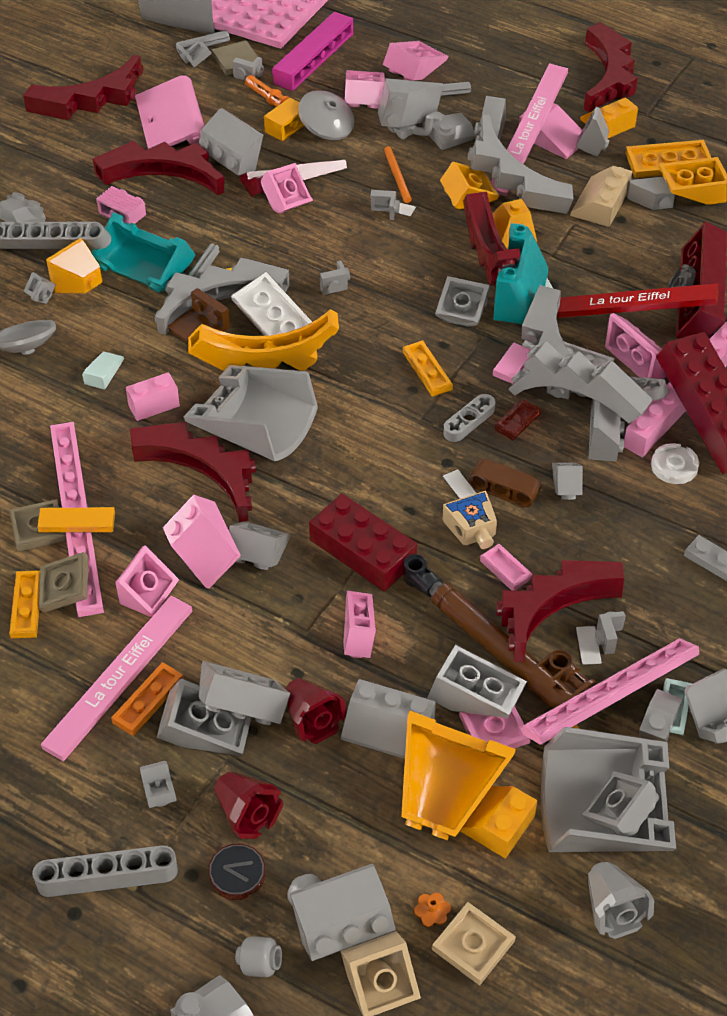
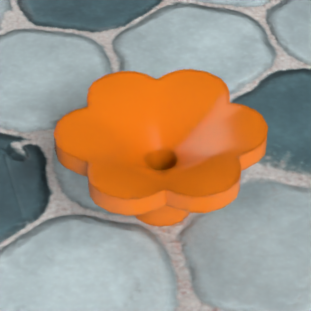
M440 893L421 895L418 899V905L414 908L415 916L420 918L422 924L426 927H431L434 924L444 925L447 921V915L451 911L450 904L444 901Z

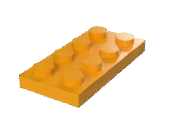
M704 140L627 146L625 151L634 178L663 176L659 169V164L711 158Z

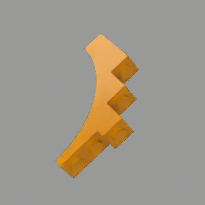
M330 309L320 318L304 327L270 336L234 335L201 324L188 337V353L223 371L229 365L245 366L246 363L253 367L274 369L282 361L300 371H305L315 364L317 349H320L324 342L331 336H334L339 330L338 313Z

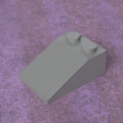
M385 78L378 109L381 126L405 127L425 122L426 115L438 109L443 83Z
M455 645L438 673L427 698L436 701L437 704L451 711L508 718L527 681Z
M180 679L169 691L156 738L184 748L241 756L251 716L246 715L245 719L232 716L230 714L231 711L221 709L220 712H214L206 709L203 702L199 699V685Z

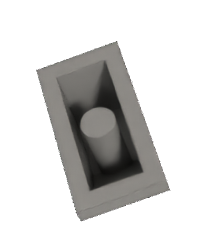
M599 107L594 109L580 133L576 148L598 157L601 150H606L610 141L607 139L609 129Z
M664 177L629 180L626 197L649 209L657 210L673 208L675 194L671 193Z
M552 463L555 493L561 495V499L569 500L576 499V495H582L583 466L578 463Z
M657 689L641 724L639 738L667 742L683 698Z

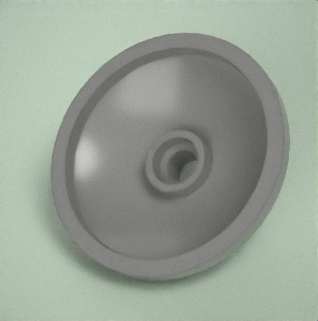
M309 92L303 96L298 106L299 117L305 127L323 139L341 140L347 137L353 130L355 120L352 110L342 98L331 92Z
M35 320L5 328L0 331V350L10 353L21 352L22 355L33 353L35 348L43 345L54 334L56 324L52 320Z

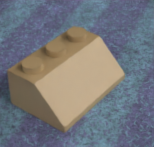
M611 166L591 176L570 216L610 227L627 196L628 183L631 180L632 171L622 167Z

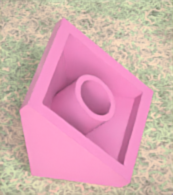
M142 546L116 581L119 603L152 617L179 579L146 546Z

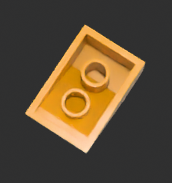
M718 157L659 164V169L672 194L707 205L727 202V173Z

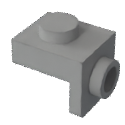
M200 39L187 50L181 44L178 46L182 52L179 54L186 64L190 62L193 67H196L211 54Z
M237 57L233 60L234 78L245 81L249 75H253L257 79L262 76L264 71L262 58L257 57L254 62Z
M371 190V210L389 212L390 220H394L395 213H399L400 200H396V191Z
M337 261V270L320 273V290L323 295L348 290L350 272L347 267H344L342 261Z
M32 272L24 292L29 294L33 301L47 304L56 284L40 274Z
M623 611L607 612L599 615L595 637L597 644L602 646L604 655L615 653L618 639L615 631L623 629L626 617Z
M166 761L140 767L149 808L161 807L177 801Z

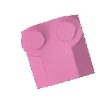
M296 163L263 174L261 185L272 209L276 213L283 214L290 209L313 201Z

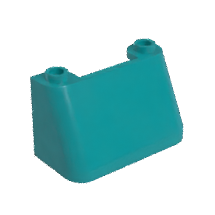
M113 212L105 227L111 235L110 244L103 249H93L91 253L100 266V270H111L148 285L149 289L157 293L166 291L165 288L168 280H171L176 272L182 274L192 263L195 257L193 250L181 238L164 239L139 229L134 223H124L122 221L124 217Z
M511 223L508 250L519 248L521 257L513 268L507 267L498 273L493 320L523 324L539 285H546L548 265L531 230L523 224Z

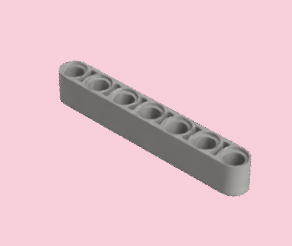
M0 222V249H64L79 238L84 241L88 249H103L111 242L110 233L99 222Z

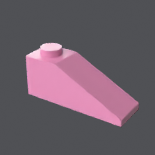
M347 591L343 641L344 655H349L353 658H370L376 632L372 594Z

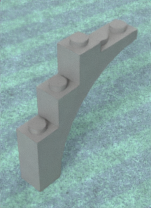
M482 114L480 122H477L475 126L477 137L474 146L468 152L471 169L492 173L496 188L517 191L516 196L522 199L529 208L567 214L573 201L572 185L542 176L515 159L497 138L492 127L490 115Z
M240 258L231 271L208 265L199 278L176 272L166 284L165 290L168 296L161 310H158L155 315L158 333L166 335L169 332L168 325L192 309L191 292L196 288L215 300L231 298L233 294L267 272L286 293L289 287V270Z
M539 285L522 324V339L530 343H538V347L547 341L563 357L568 354L572 356L561 338L556 320L560 306L561 291ZM547 386V393L557 398L569 399L571 392L581 397H588L566 388Z
M547 341L540 347L535 345L527 353L529 358L523 364L525 367L513 376L511 380L514 383L508 389L516 395L523 390L533 387L553 386L566 388L599 401L616 412L628 423L641 416L653 400L612 360L605 366L600 364L596 367L580 351H577L572 356L568 354L563 357Z

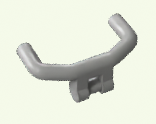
M426 115L425 128L409 125L405 127H388V129L392 133H397V136L401 139H406L413 134L427 136L432 132L434 116Z

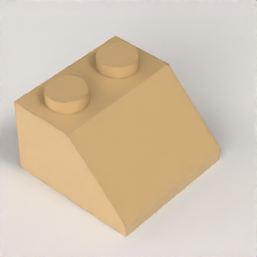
M397 931L341 950L346 974L362 1016H374L421 998L407 944Z

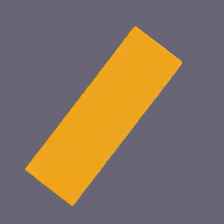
M423 340L403 347V354L432 397L453 390L452 382Z
M114 507L40 508L38 532H113L115 509Z
M16 571L9 632L11 638H37L40 571Z

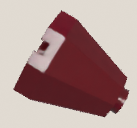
M297 678L289 682L285 688L290 693L287 708L295 733L299 739L307 742V739L311 743L318 744L335 735L340 728L337 725L339 720L341 719L344 722L346 718L345 700L338 693L305 679Z
M227 772L221 775L214 787L216 797L233 833L240 839H257L262 835L258 830L264 826L270 829L275 824L284 806L283 800L279 798V795H281L280 790L273 784L236 772Z

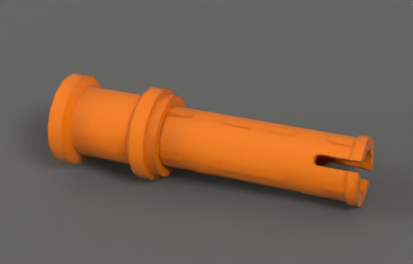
M249 75L245 79V85L263 96L271 106L277 107L290 98L283 96L278 89H271L253 75Z

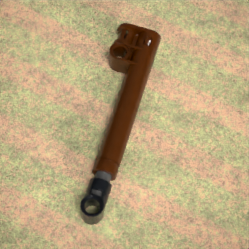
M411 554L405 558L403 575L405 583L409 586L417 587L428 597L432 596V603L441 609L443 613L513 675L527 681L525 685L551 709L597 685V681L594 679L588 680L580 673V669L572 663V656L565 650H555L540 662L526 651L525 662H514L513 651L508 650L509 636L449 583L443 584V580L427 566L426 559L423 556Z

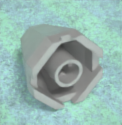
M601 862L592 867L588 873V884L594 925L599 934L605 935V932H607L609 937L616 939L637 932L642 927L640 921L644 917L649 920L654 914V899L650 892L615 864Z

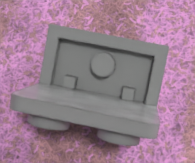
M721 669L687 686L684 691L699 737L716 744L727 742V669Z

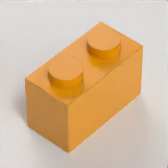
M289 98L264 115L265 132L280 141H284L302 128L304 124L298 113L300 102Z

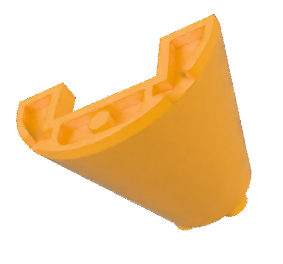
M409 710L401 817L407 819L405 825L421 830L422 826L433 829L431 835L448 840L449 835L455 837L511 760L516 749L492 740L487 742L435 723V719Z

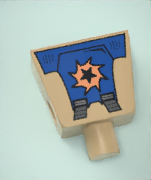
M486 491L443 504L442 520L463 545L477 542L481 549H487L493 545L492 537L496 534L497 520Z

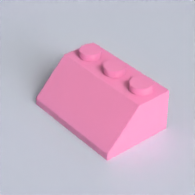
M614 313L611 314L605 348L639 377L656 379L667 377L656 358L662 349L628 320Z

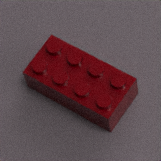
M343 493L309 521L311 542L384 592L404 574L405 558L411 554H417L418 543Z

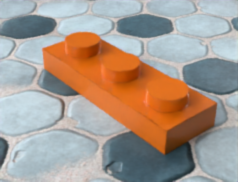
M162 662L111 717L112 723L134 736L167 700L172 687L180 679H184L183 674Z

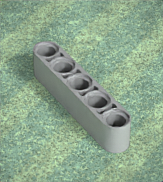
M155 846L43 860L35 865L32 874L38 892L45 897L165 883L176 877L178 866L175 852L172 848L168 846ZM162 862H169L167 866H158ZM135 865L141 866L140 868H138V869H136V870H130V868H131L132 866H135ZM104 869H112L109 873L101 874V871ZM77 872H82L78 877H71ZM47 876H53L48 881H42Z

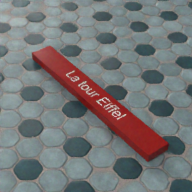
M716 283L560 297V306L556 318L717 305L719 286Z

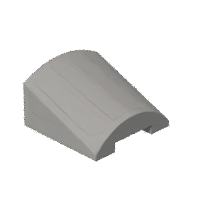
M138 0L142 20L204 34L215 33L211 0Z
M229 365L219 376L221 386L205 404H195L184 416L185 422L273 461H278L290 455L301 444L312 425L318 405L309 373L306 371Z
M570 727L562 728L544 747L542 761L541 816L548 851H674L676 849L674 821H668L665 771L669 769L667 742ZM613 771L648 780L656 788L657 802L654 809L643 821L638 832L630 837L619 836L614 830L582 816L583 812L587 810L609 780Z

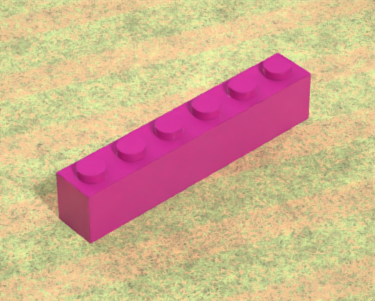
M333 12L273 67V84L290 91L296 89L353 35V18Z

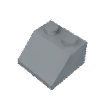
M249 522L233 524L229 528L232 539L241 555L235 562H253L254 567L268 570L269 567L278 564L291 535Z

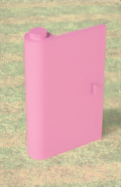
M178 76L135 95L148 149L162 142H166L169 146L187 140L190 145L194 143L199 144L204 123L192 81L189 77Z

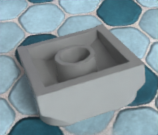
M437 111L430 113V115L434 116L429 137L441 150L476 139L472 124L462 113L444 115Z
M13 192L12 195L7 196L6 200L0 202V219L6 222H45L46 217L43 213L44 209L40 206L39 202L27 200L20 193Z
M447 276L435 315L448 323L466 327L478 325L483 309L488 302L487 297L490 285Z
M613 771L609 780L587 810L583 812L582 816L614 830L619 836H633L638 832L643 821L655 807L657 802L656 788L648 780Z
M220 975L197 991L183 994L177 1000L176 1006L170 1010L172 1016H254L236 990Z

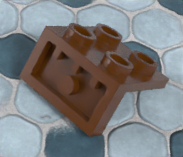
M196 288L191 292L192 309L168 325L170 332L188 343V337L201 324L222 332L229 329V310L226 306Z

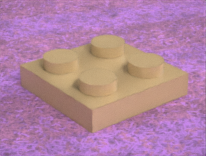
M467 902L433 943L432 950L478 985H481L515 942L516 936Z

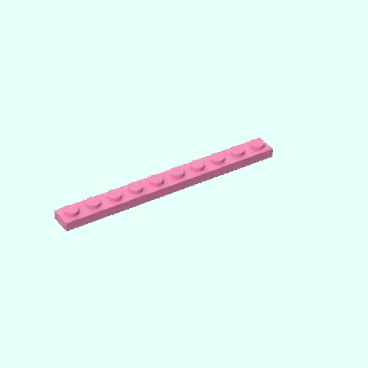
M74 422L51 425L62 508H87ZM66 532L69 557L82 552L88 555L87 599L76 602L78 617L104 613L92 533Z

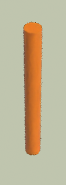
M387 146L384 148V153L403 201L409 203L412 200L393 151L391 147Z

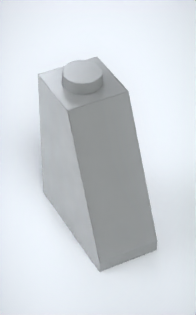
M486 96L482 114L490 115L492 127L500 141L506 121V99Z

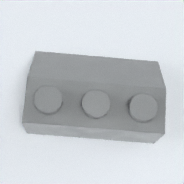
M221 108L201 130L199 145L207 150L210 157L235 174L241 175L256 170L263 134Z
M593 398L590 415L588 459L617 462L618 452L623 453L624 439L620 438V435L624 434L625 421H620L621 416Z
M207 661L202 662L199 699L203 702L206 709L214 712H220L221 709L231 711L230 714L241 719H245L246 715L255 717V721L264 725H271V722L281 723L290 693L277 680Z
M359 679L349 702L341 740L405 759L409 710L435 719L436 701Z
M373 863L290 893L302 944L312 961L396 930L390 904Z

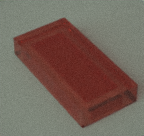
M521 399L495 424V431L514 441L541 415V409Z

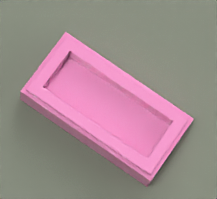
M513 343L494 368L493 376L513 384L514 382L511 379L519 370H523L525 367L523 364L529 358L527 353L531 349Z
M497 544L480 556V561L512 591H516L532 580L533 574L500 544Z

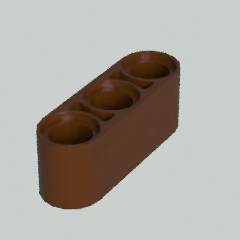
M480 459L468 478V482L473 488L482 492L486 491L487 494L521 507H530L542 487L537 478L488 459Z

